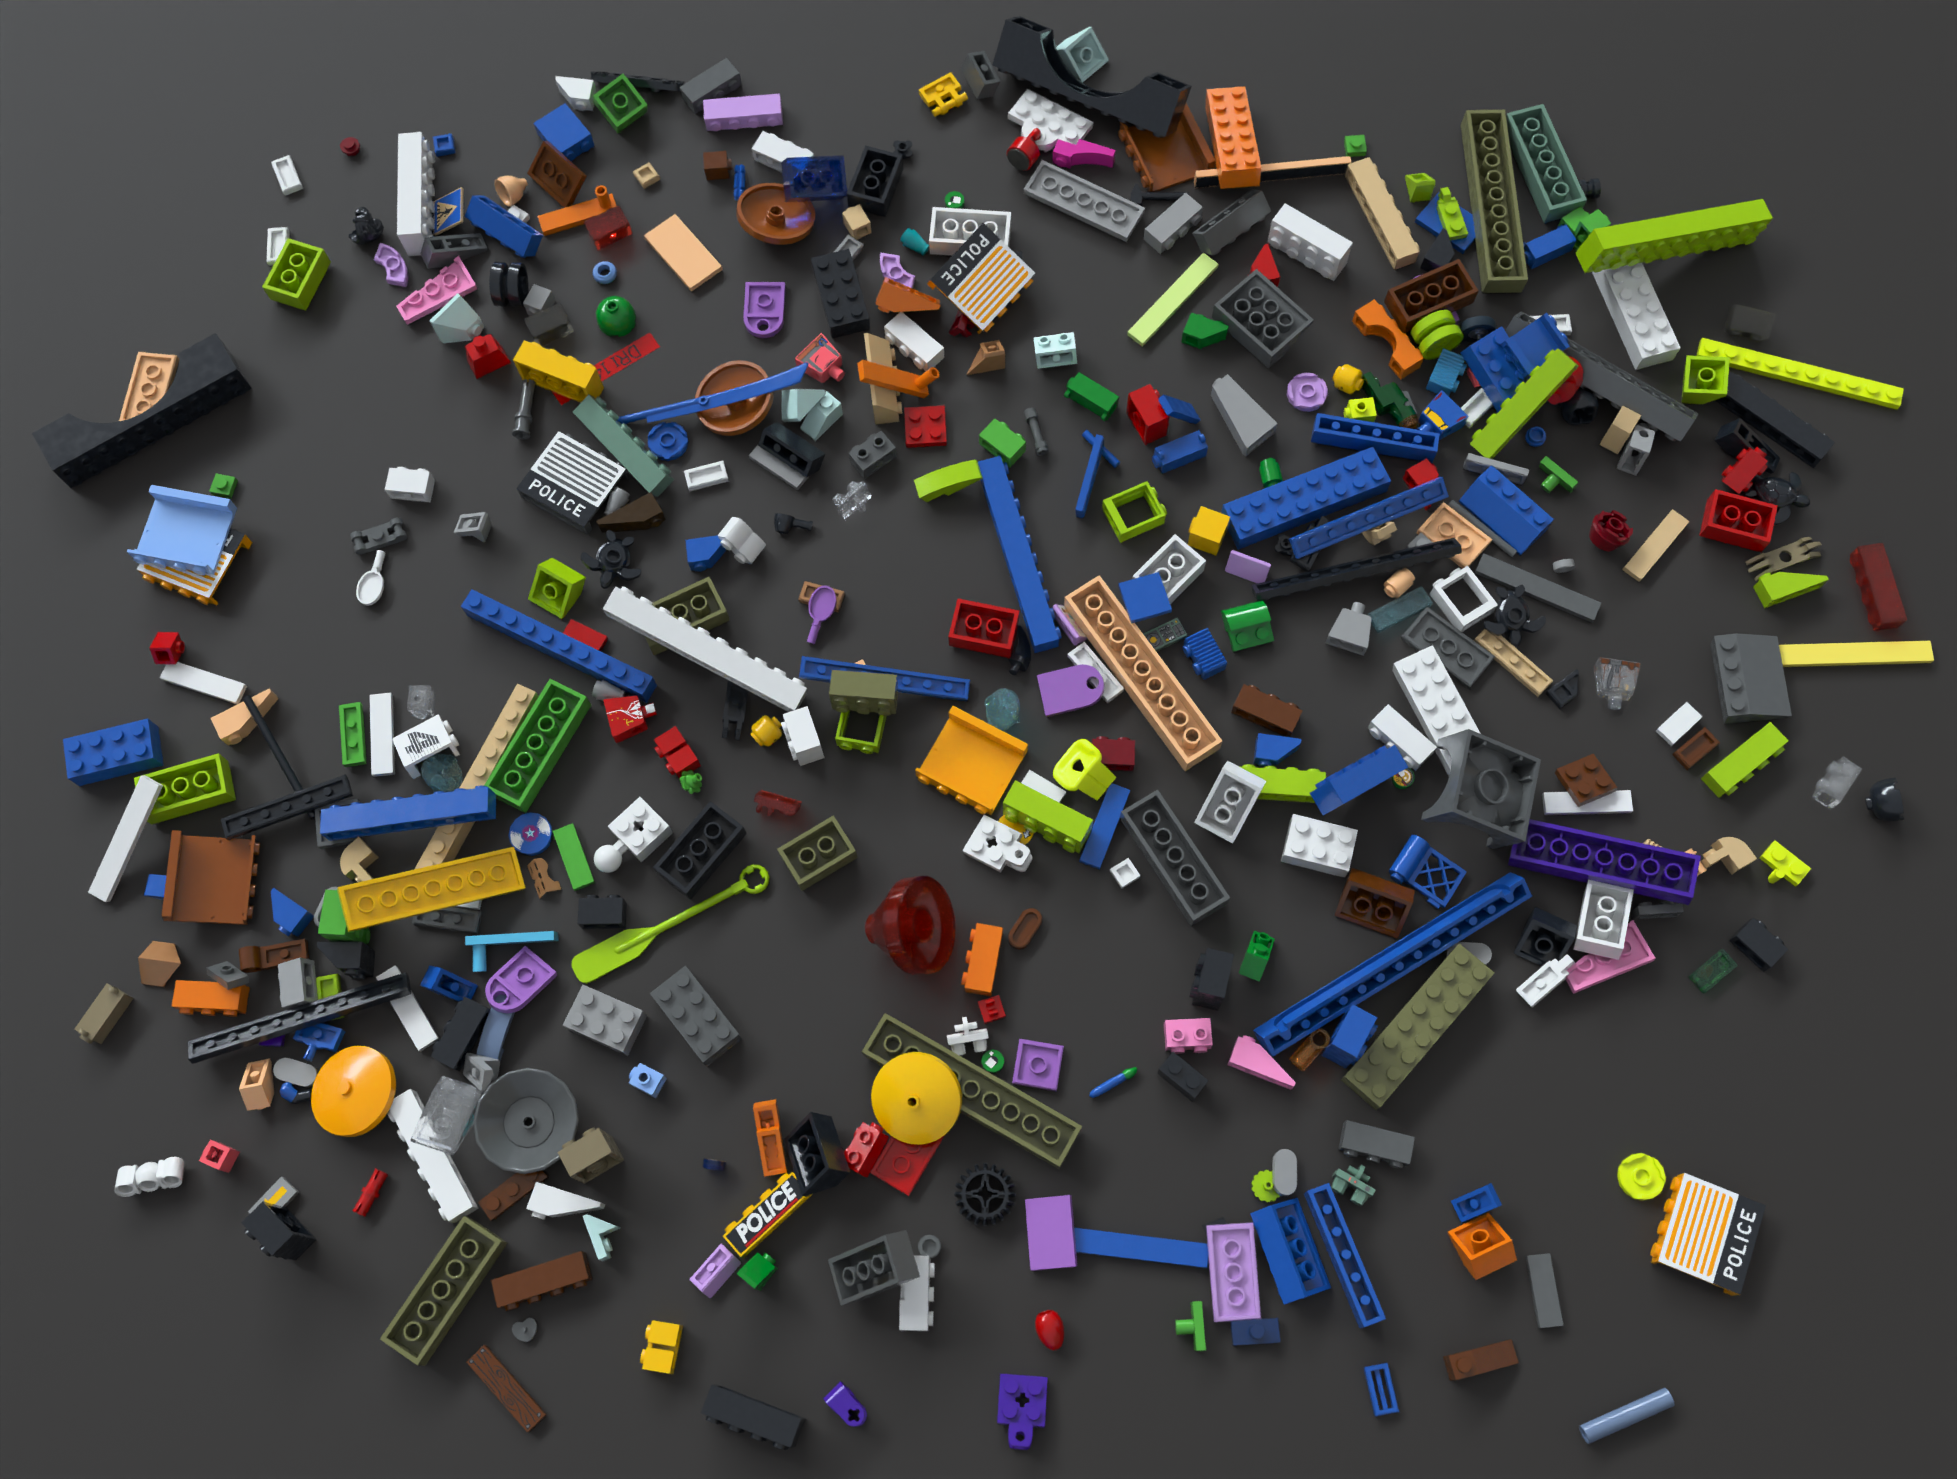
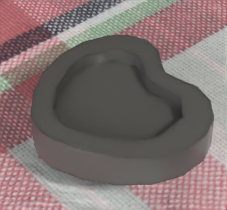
M527 1318L524 1322H516L512 1327V1333L520 1341L530 1342L537 1333V1322L534 1318Z

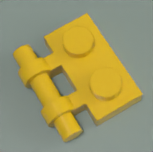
M951 72L918 89L920 97L928 108L933 105L937 106V108L932 110L934 117L940 114L944 115L948 113L949 109L955 106L959 107L963 104L962 102L968 100L965 92L958 95L957 92L961 91V85ZM948 97H951V100L946 103L942 101Z

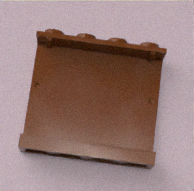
M1187 103L1177 130L1163 138L1154 136L1153 132L1147 129L1143 131L1135 126L1128 128L1122 122L1120 124L1119 138L1121 142L1124 141L1127 155L1132 157L1134 169L1136 172H1139L1142 186L1147 188L1148 192H1158L1195 178V171L1209 170L1215 167L1216 160Z
M172 830L162 909L163 920L248 925V918H253L254 906H250V898L255 897L256 884H252L253 876H257L258 863H254L255 855L260 853V842L256 841V836L252 835V840H227L226 838L184 836L182 831Z

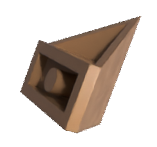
M999 340L980 343V349L966 375L1005 368V350Z
M152 941L138 957L141 984L165 987L168 979L181 964L175 947L176 944Z

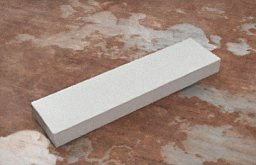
M179 662L176 664H166L160 676V679L234 704L240 703L247 688V685Z
M391 692L370 695L371 775L373 777L395 775L394 742L392 740L394 738L393 694Z
M1631 790L1615 791L1580 807L1576 805L1568 792H1544L1542 794L1544 815L1633 812Z
M395 965L377 976L376 979L379 981L401 974V972ZM412 991L411 995L390 1001L418 1051L421 1052L440 1040Z

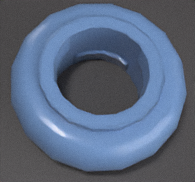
M608 261L599 262L593 269L594 279L601 284H609L617 276L616 267ZM603 270L610 271L609 274L605 276L600 275V273Z

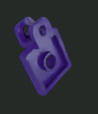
M1000 1374L997 1424L1009 1425L1008 1443L1011 1449L1028 1450L1032 1442L1033 1427L1045 1428L1047 1377ZM1020 1394H1025V1398L1029 1399V1403H1025L1024 1407H1020L1019 1402L1015 1401L1016 1398L1020 1397ZM1023 1435L1025 1439L1018 1441L1016 1436Z

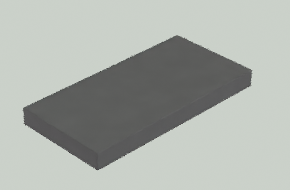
M1428 607L1422 611L1401 637V640L1418 652L1433 645L1447 673L1468 689L1471 688L1495 658L1494 655Z

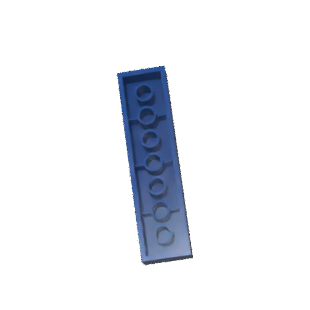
M1370 447L1223 504L1221 513L1230 516L1227 529L1239 550L1321 518V516H1326L1385 493L1389 488L1391 479L1374 447Z

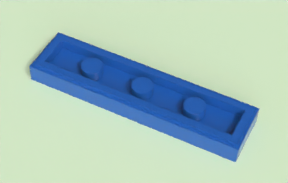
M1096 434L1075 509L1076 517L1079 518L1085 517L1105 445L1102 435Z
M1113 783L1108 787L1079 862L1100 870L1119 822L1121 811L1124 809L1130 794L1129 789Z

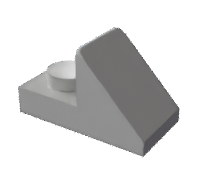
M479 512L460 515L454 533L460 537L472 535L482 542H486L492 526L489 514Z
M466 1053L463 1075L480 1091H485L491 1082L498 1079L500 1061L490 1057Z

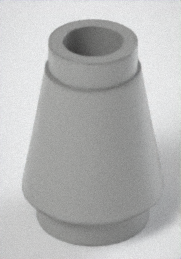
M615 487L610 493L604 514L609 515L624 507L629 501L630 494Z
M597 680L592 696L596 697V700L603 701L604 699L624 697L625 691L605 680Z

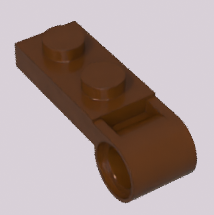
M306 939L264 947L246 946L239 949L240 971L244 973L278 968V964L297 958L309 959L308 940Z

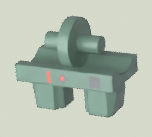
M1362 1164L1358 1169L1352 1166L1348 1167L1347 1172L1354 1175V1177L1339 1168L1337 1171L1335 1170L1332 1176L1334 1178L1331 1186L1332 1191L1343 1195L1347 1186L1355 1190L1350 1201L1360 1207L1368 1198L1373 1196L1375 1189L1359 1180L1361 1179L1368 1183L1370 1179L1368 1175L1363 1173L1365 1166Z

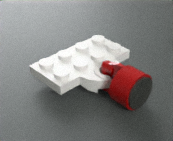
M1027 89L1008 113L1007 119L1021 125L1022 131L1021 136L1017 137L1008 148L1007 158L1015 168L1027 171L1039 158V150H1044V152L1051 150L1056 145L1058 139L1077 145L1078 140H1083L1093 128V122Z

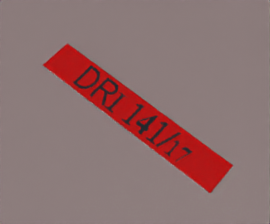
M649 332L594 366L598 371L601 381H604L660 346ZM552 391L561 406L572 400Z

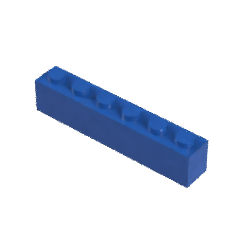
M1317 413L1311 442L1359 451L1374 447L1377 454L1419 461L1427 458L1432 463L1437 454L1440 433Z
M1327 1183L1305 1192L1304 1196L1359 1328H1364L1386 1319L1330 1184Z

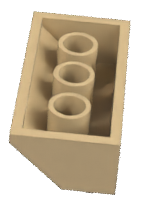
M864 333L867 361L897 369V366H892V361L896 360L894 348L890 349V342L878 336ZM870 384L875 425L899 422L902 406L901 401L897 402L896 396H900V392Z

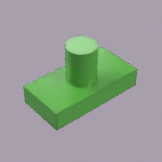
M1547 456L1540 462L1539 468L1549 475L1540 485L1544 491L1550 493L1558 484L1570 493L1576 488L1578 481Z
M1193 1301L1190 1303L1192 1319L1175 1320L1176 1335L1193 1334L1194 1351H1205L1202 1301Z

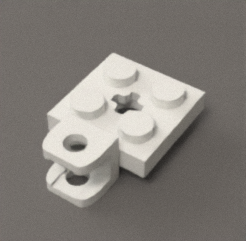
M983 815L962 850L965 855L999 872L1003 870L1006 864L1017 871L1025 872L1033 859L1030 849L1019 842L1022 838L1020 832L986 815ZM996 839L997 846L989 848L988 841Z

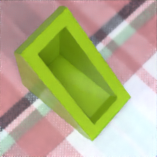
M1425 173L1405 175L1410 202L1430 200L1435 187V180Z

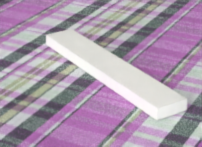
M146 775L140 777L88 893L104 902L111 901L163 787L162 784Z

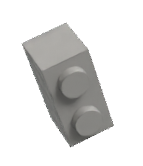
M297 958L278 964L282 1008L291 1009L318 1000L313 960Z

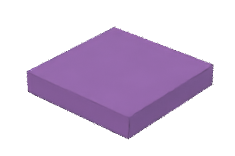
M1019 1039L1012 1084L1057 1092L1064 1046Z

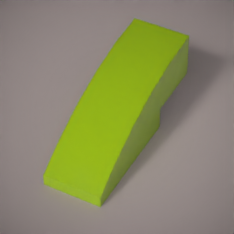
M975 459L938 469L915 479L914 482L919 498L929 502L943 494L949 496L983 479L978 461Z

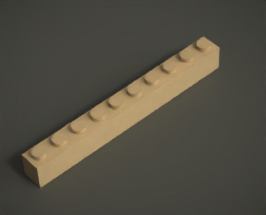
M519 684L516 685L460 788L475 789L476 786L485 785L539 696L535 691ZM475 822L438 826L415 869L453 861Z

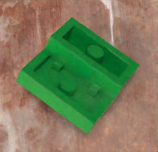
M1260 600L1221 611L1232 651L1274 641L1270 625L1271 617L1264 601Z

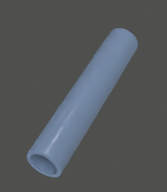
M1662 1388L1579 1425V1430L1585 1442L1590 1444L1675 1405L1670 1392L1666 1388Z

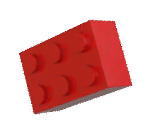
M1715 489L1707 499L1699 536L1762 552L1771 541L1778 505Z
M958 598L948 636L949 646L1010 658L1019 624V611Z

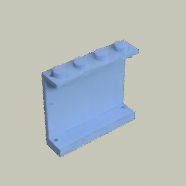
M151 485L149 493L155 498L138 548L135 550L127 549V553L139 564H146L147 562L153 563L160 568L169 566L181 572L190 570L198 575H205V573L214 575L237 507L230 499Z

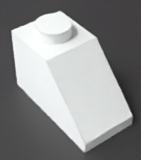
M556 76L555 80L560 93L574 109L593 111V95L597 93L594 80Z

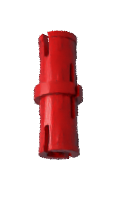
M375 1168L366 1187L363 1186L361 1190L363 1193L352 1211L366 1217L375 1198L378 1199L380 1195L378 1192L389 1174Z

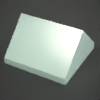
M782 390V420L784 422L801 421L826 394L825 390Z

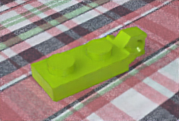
M1448 187L1441 188L1438 194L1439 200L1437 201L1438 206L1436 209L1442 227L1447 230L1450 241L1467 238L1468 231L1456 198L1451 197Z

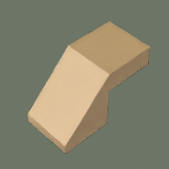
M1622 406L1599 445L1618 455L1641 415Z

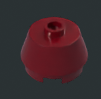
M1603 510L1593 518L1589 537L1592 543L1599 549L1613 551L1629 542L1630 536L1633 534V528H1629L1626 523L1627 518L1623 514L1612 510L1611 513L1604 512Z

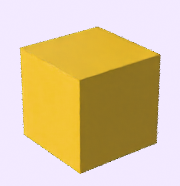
M1201 506L1197 517H1194L1191 522L1187 545L1217 556L1228 528L1230 516Z

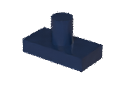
M1278 1318L1230 1321L1232 1346L1280 1343Z

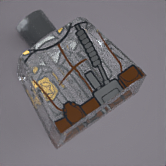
M1603 657L1596 661L1594 673L1597 696L1608 698L1609 709H1621V701H1627L1633 695L1641 663Z

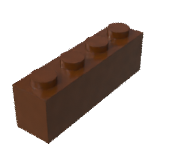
M579 1251L493 1279L491 1283L497 1308H505L507 1312L519 1308V1304L528 1301V1304L539 1302L542 1300L541 1296L547 1294L554 1297L565 1293L564 1289L572 1286L573 1289L587 1286V1281L593 1280L586 1252Z

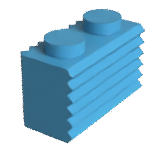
M1443 348L1428 381L1426 390L1437 394L1443 390L1448 396L1451 391L1455 393L1460 382L1456 379L1458 375H1463L1467 366L1464 364L1465 360L1462 355Z

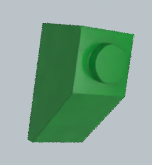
M757 1252L738 1271L737 1275L754 1289L761 1291L778 1268L774 1266L776 1261L766 1252L763 1256Z

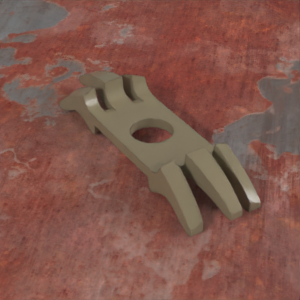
M1804 537L1781 548L1759 554L1745 563L1750 565L1764 559L1748 569V572L1752 573L1769 567V569L1754 578L1755 581H1758V578L1766 573L1774 574L1779 570L1800 562L1803 563L1809 559L1821 557L1820 552H1810L1807 555L1804 553L1822 544L1821 542L1807 543L1813 539L1811 537ZM1787 552L1791 556V560L1789 562L1782 561L1779 557L1780 553Z

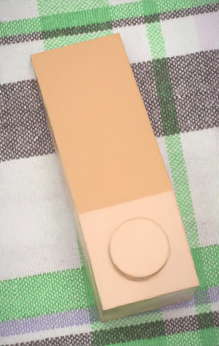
M269 688L253 696L252 699L262 717H264L278 700V697ZM244 701L211 718L220 739L228 746L239 743L257 725Z

